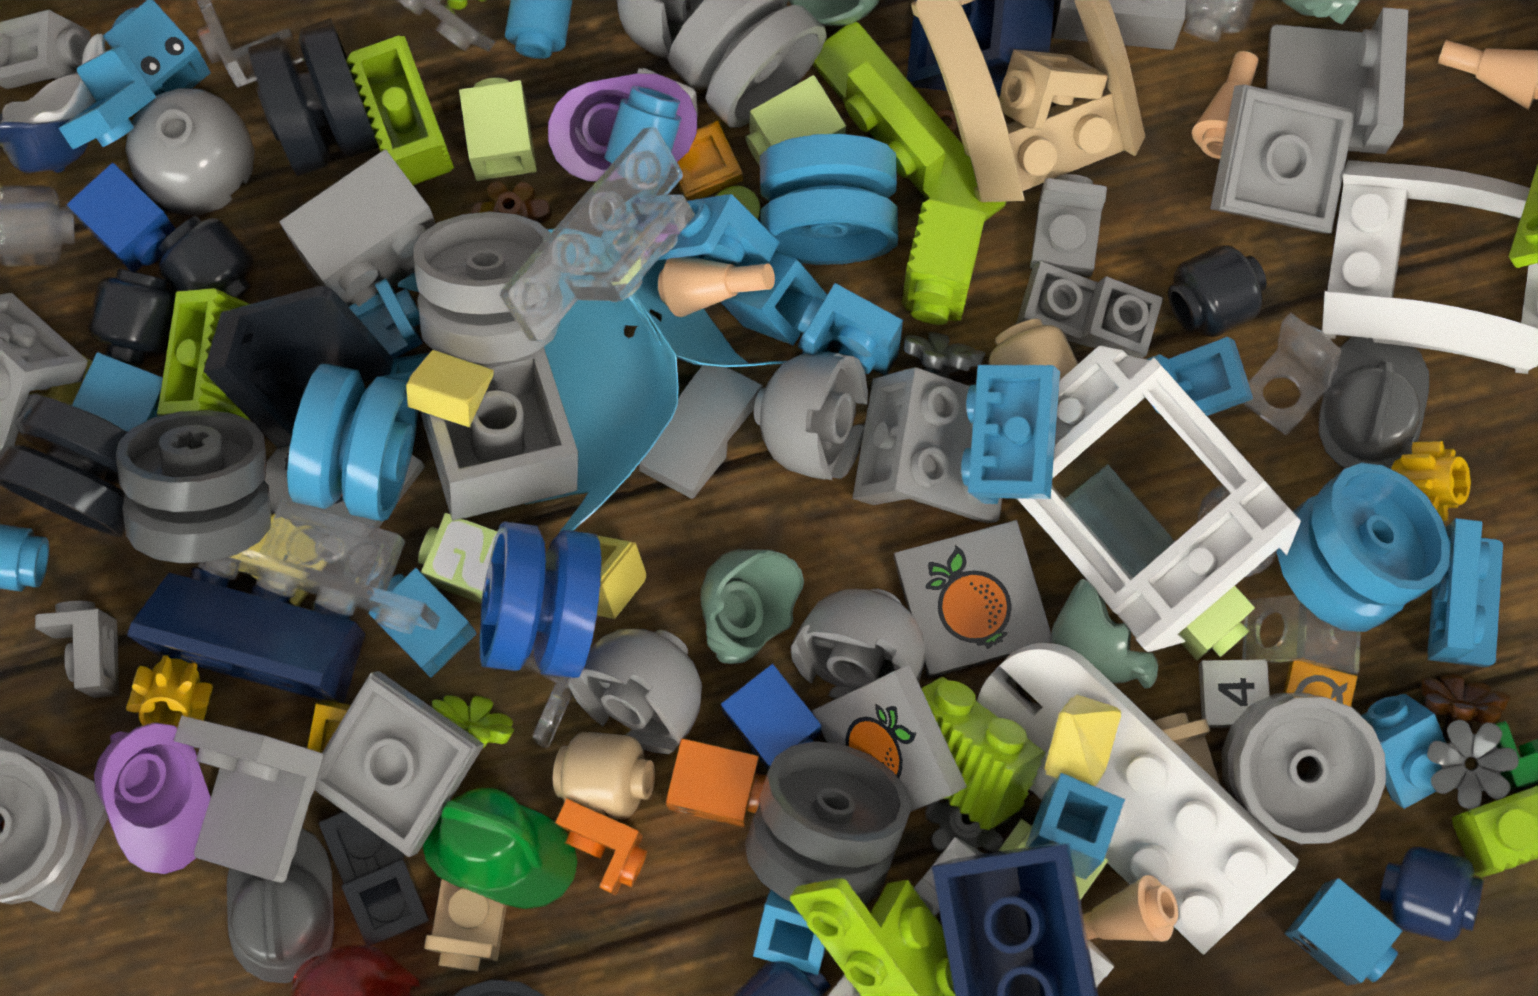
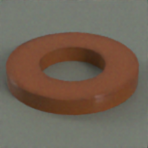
M941 110L937 113L940 119L945 116L951 118L952 124L948 128L952 132L957 128L958 124L953 111Z

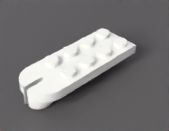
M1036 643L1013 651L986 680L979 693L977 702L997 717L1010 719L1021 725L1027 733V739L1045 751L1046 755L1040 761L1042 764L1037 769V775L1032 780L1033 785L1030 787L1041 800L1045 792L1056 780L1055 777L1046 775L1047 770L1044 767L1059 713L1070 698H1074L1077 694L1115 706L1121 710V718L1105 773L1096 785L1099 789L1125 799L1105 858L1109 860L1107 863L1130 885L1146 875H1151L1158 879L1162 885L1167 886L1172 891L1178 906V920L1174 927L1204 955L1295 870L1299 860L1081 654L1071 648L1054 643ZM1016 682L1038 703L1025 699L1018 691Z

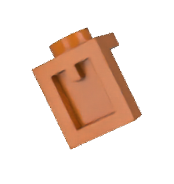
M566 798L555 822L561 828L570 832L565 843L599 859L602 858L606 848L614 851L615 853L599 888L615 896L621 884L632 888L648 851L639 847L643 835L638 830Z

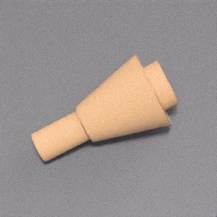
M1449 40L1445 41L1438 64L1475 74L1476 79L1527 110L1530 109L1534 99L1538 100V50L1486 48L1485 51Z
M1240 51L1235 54L1227 82L1219 89L1192 129L1194 141L1210 157L1216 159L1221 157L1234 86L1244 84L1251 86L1259 60L1251 52Z
M689 256L667 259L664 268L659 274L658 292L662 302L668 306L675 316L684 317L734 297L739 292L772 289L775 283V275L770 264L735 267L732 264Z
M1151 875L1140 878L1094 907L1091 912L1083 914L1087 940L1095 938L1163 942L1169 940L1173 933L1174 924L1178 920V906L1172 891Z

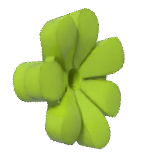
M445 696L443 701L438 699L432 701L433 709L484 743L483 748L487 743H507L514 732V729L511 727L513 721L509 716L501 713L490 715L493 702L488 698L474 696L470 706H467L465 701L457 696Z

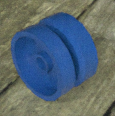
M512 522L500 524L494 540L482 595L480 660L482 667L511 671L520 670L527 662L534 644V657L541 674L566 678L580 677L591 647L599 601L601 550L596 534L563 530L551 541L545 554V543L538 526Z

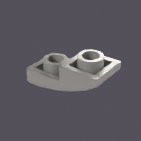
M1040 261L1032 268L1016 324L1031 319H1040L1043 325H1054L1062 329L1068 341L1097 348L1100 345L1123 350L1129 356L1143 358L1147 355L1163 298L1107 276L1099 282H1095Z
M702 365L679 396L678 406L672 420L652 449L639 463V471L693 499L727 456V443L754 410L755 400L758 392L762 389V385L728 367Z

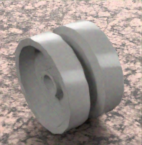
M704 0L684 23L673 41L668 56L670 67L689 87L696 90L708 88L706 94L708 106L729 127L740 128L750 123V110L795 86L808 72L821 52L826 39L825 27L804 6L791 5L786 7L788 0Z
M497 212L463 214L438 222L419 236L413 247V259L417 288L420 292L417 298L422 339L429 347L435 351L471 363L490 364L514 361L536 353L554 339L560 326L559 297L554 283L558 276L556 246L552 233L540 223L516 214Z
M1275 693L1251 704L1231 725L1221 751L1222 779L1228 793L1268 831L1300 844L1331 843L1357 831L1376 810L1386 784L1385 753L1373 727L1352 707L1318 695L1308 693ZM1301 759L1310 764L1304 777L1297 775L1296 771L1297 764Z
M0 750V824L3 820L5 821L4 829L0 828V902L17 904L40 899L65 882L81 859L88 828L84 803L69 779L47 764L32 760L19 753Z

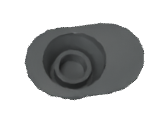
M1353 336L1337 350L1329 368L1319 413V435L1325 451L1340 467L1346 469L1359 463L1383 465L1391 469L1396 459L1401 458L1402 455L1412 454V442H1417L1419 439L1429 394V371L1421 353L1415 347L1374 343L1373 338Z
M302 828L297 842L296 853L292 859L287 878L283 883L229 868L227 877L228 933L234 956L247 972L267 982L288 983L302 979L323 963L332 947L334 933L333 884L328 853L315 835Z

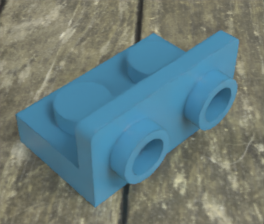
M732 194L650 207L635 223L633 229L635 235L624 255L634 264L689 256L732 264L737 267L770 262L780 242Z
M834 283L825 300L817 296L814 297L803 314L798 326V330L803 333L798 348L803 350V354L815 355L817 352H829L834 347L839 350L838 353L841 355L858 358L865 374H869L874 369L883 375H887L899 355L903 320Z
M978 365L976 385H971L967 393V416L970 423H973L971 448H966L963 452L961 473L964 485L968 486V493L982 503L998 504L999 498L1051 499L1060 371L1054 365Z
M1456 518L1445 527L1450 542L1449 567L1441 581L1432 587L1427 660L1489 667L1496 661L1503 543L1496 539L1481 538L1482 521Z

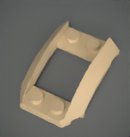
M917 0L911 3L913 15L918 17L943 76L957 120L965 154L971 158L977 187L974 188L977 200L980 202L1025 201L1023 191L1044 183L1047 178L1054 179L1121 151H1126L1136 156L1145 138L1128 56L1109 0H1074L1088 39L1095 68L1108 75L1101 100L1074 98L1072 105L1058 104L1051 107L1042 130L1029 129L1017 121L1006 125L991 75L962 5L974 0Z

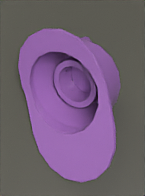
M636 73L585 83L569 90L555 104L548 121V143L556 161L568 173L586 181H609L620 178L613 174L615 165L607 161L604 156L621 99H628L632 86H641L663 92L680 101L677 115L682 119L667 167L673 166L689 152L697 134V113L690 95L676 81L659 74Z
M156 722L137 727L130 733L119 731L110 735L111 744L107 746L98 759L94 772L95 791L105 807L118 845L128 861L145 872L166 874L183 869L196 858L194 850L211 797L199 763L196 761L197 756L194 747L174 741L177 731L175 726Z

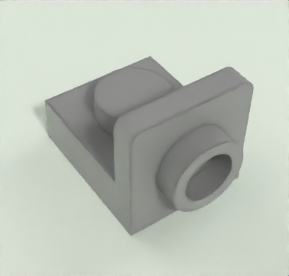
M50 10L0 22V86L10 89L51 78L59 79L67 75L76 74L77 68L82 65L84 49L91 39L90 32Z
M1075 174L1060 175L1056 179H1045L1039 199L1030 269L1040 261H1043L1079 276H1092L1101 212L1106 200L1107 187L1094 185L1091 179Z
M88 601L58 603L55 605V613L35 615V628L52 638L73 637V643L66 645L64 660L67 677L71 682H74L75 689L93 698L119 696L116 619L99 609H95V603Z

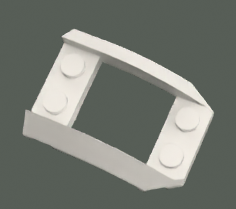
M1348 160L1342 174L1343 191L1328 290L1324 294L1323 338L1336 339V335L1373 338L1374 343L1431 349L1478 358L1515 368V373L1528 374L1530 369L1537 367L1538 263L1529 265L1521 323L1454 306L1393 298L1407 198L1475 207L1521 218L1530 188L1456 170Z
M1099 345L1059 381L1052 479L1146 397L1231 494L1134 578L1053 486L1051 489V499L1018 500L1057 543L1085 578L1096 588L1108 606L1134 634L1143 649L1151 652L1186 642L1179 634L1184 628L1275 550L1280 548L1287 555L1301 521L1155 358L1146 360L1128 356L1123 350Z

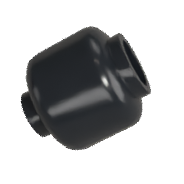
M193 216L176 228L158 248L164 254L159 264V272L176 292L215 288L239 299L251 287L244 277L251 270L253 256L224 222L219 219L211 218L201 221L197 216Z
M1221 245L1184 261L1177 267L1173 275V285H1170L1168 288V299L1176 319L1183 328L1188 331L1195 330L1206 337H1216L1253 320L1262 308V291L1266 289L1267 280L1262 266L1253 256L1245 257L1233 246Z
M118 268L116 278L108 277L99 282L88 331L95 340L107 344L105 356L143 364L145 353L158 354L167 350L176 295L166 289L168 283L166 279Z

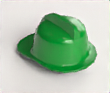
M491 788L470 790L451 801H447L442 810V815L423 844L425 860L439 878L454 886L467 889L503 905L521 909L546 906L563 896L574 880L578 861L575 848L565 843L568 837L567 832L557 825L555 821L542 813L518 804L514 797L507 793Z

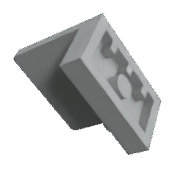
M1383 7L1372 29H1364L1363 32L1274 25L1269 33L1266 90L1356 110L1348 151L1386 154L1403 127L1408 10Z
M12 293L0 294V452L3 447L15 445L19 431L15 422L28 398L29 392L82 382L88 362L85 357Z
M916 367L873 378L852 499L870 505L911 499L986 524L997 522L1000 516L1002 498H999L998 504H984L968 493V486H965L962 480L961 463L963 452L966 448H971L973 423H970L966 409L967 393L970 386Z
M181 716L174 741L199 748L196 758L197 762L220 768L196 843L194 856L211 863L283 883L287 878L292 859L296 853L298 838L311 795L316 787L317 775L324 754L264 735Z

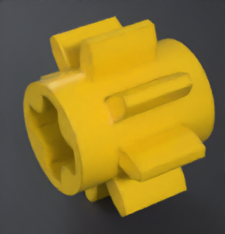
M1443 441L1412 442V454L1402 455L1401 458L1396 459L1391 470L1407 477L1429 498L1442 520L1448 521V508H1458L1459 505L1466 502L1469 496L1471 478L1468 464L1464 458L1455 457L1456 452L1454 449H1444Z
M168 655L162 657L161 662L155 665L153 670L141 665L138 667L131 686L133 689L126 709L134 713L139 712V720L143 726L156 722L170 724L178 728L181 716L204 721L213 685L206 682L200 683L196 663L190 664L181 659H170Z

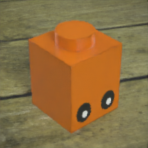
M681 739L666 805L671 811L745 828L748 812L756 813L760 804L759 798L767 775L757 773L759 756Z

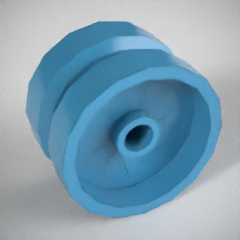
M814 134L791 138L766 149L760 155L761 196L768 200L769 203L761 209V224L780 242L775 252L795 258L800 263L827 265L870 260L887 254L898 246V209L888 199L896 192V153L887 144L880 141L847 134Z
M320 364L312 374L302 396L290 443L287 482L288 494L293 502L326 509L332 507L342 495L350 515L377 521H384L389 518L404 486L417 429L418 410L409 408L407 402L406 384L408 381L379 376L365 389L359 370L331 364Z
M1359 463L1342 470L1323 486L1318 495L1308 498L1292 511L1301 522L1289 552L1286 555L1280 548L1276 550L1283 576L1298 600L1320 620L1341 630L1366 632L1383 624L1401 611L1406 603L1426 593L1441 581L1450 562L1448 535L1442 518L1429 498L1407 477L1383 465Z

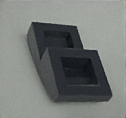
M345 811L318 822L342 878L343 885L341 887L367 947L429 921L407 857L403 852Z

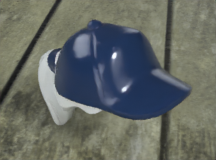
M103 34L94 35L87 43L83 52L82 64L106 51ZM78 73L54 80L30 100L11 102L3 108V113L0 114V145L10 162L21 172L31 173L52 170L60 173L64 171L67 165L77 160L88 147L89 142L72 149L59 130V127L96 102Z

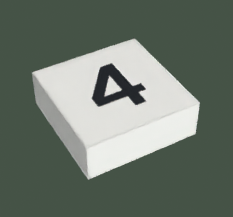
M1267 659L1214 660L1199 663L1202 719H1207L1209 728H1230L1251 704L1269 696Z

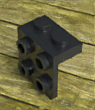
M318 286L221 312L203 372L251 422L255 423L260 431L277 448L290 446L302 396L312 374L320 364H331L359 370L364 382L376 379L379 376L389 375L394 360L334 290L329 287Z

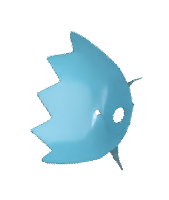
M664 176L653 180L619 203L604 218L597 238L565 228L547 229L552 233L556 246L558 276L554 283L559 297L560 326L554 339L545 345L544 349L577 447L578 481L577 491L524 504L588 493L561 531H573L591 516L631 475L672 420L678 406L679 386L676 358L695 365L715 367L783 364L786 362L767 361L751 364L746 362L732 349L705 309L684 317L675 316L668 306L662 302L658 292V277L667 259L634 264L624 255L635 235L633 232L635 223L646 211V201L658 187ZM415 273L400 281L398 287L419 292ZM650 309L661 314L662 320L659 321L649 312ZM625 325L638 326L633 337L628 338L625 336Z

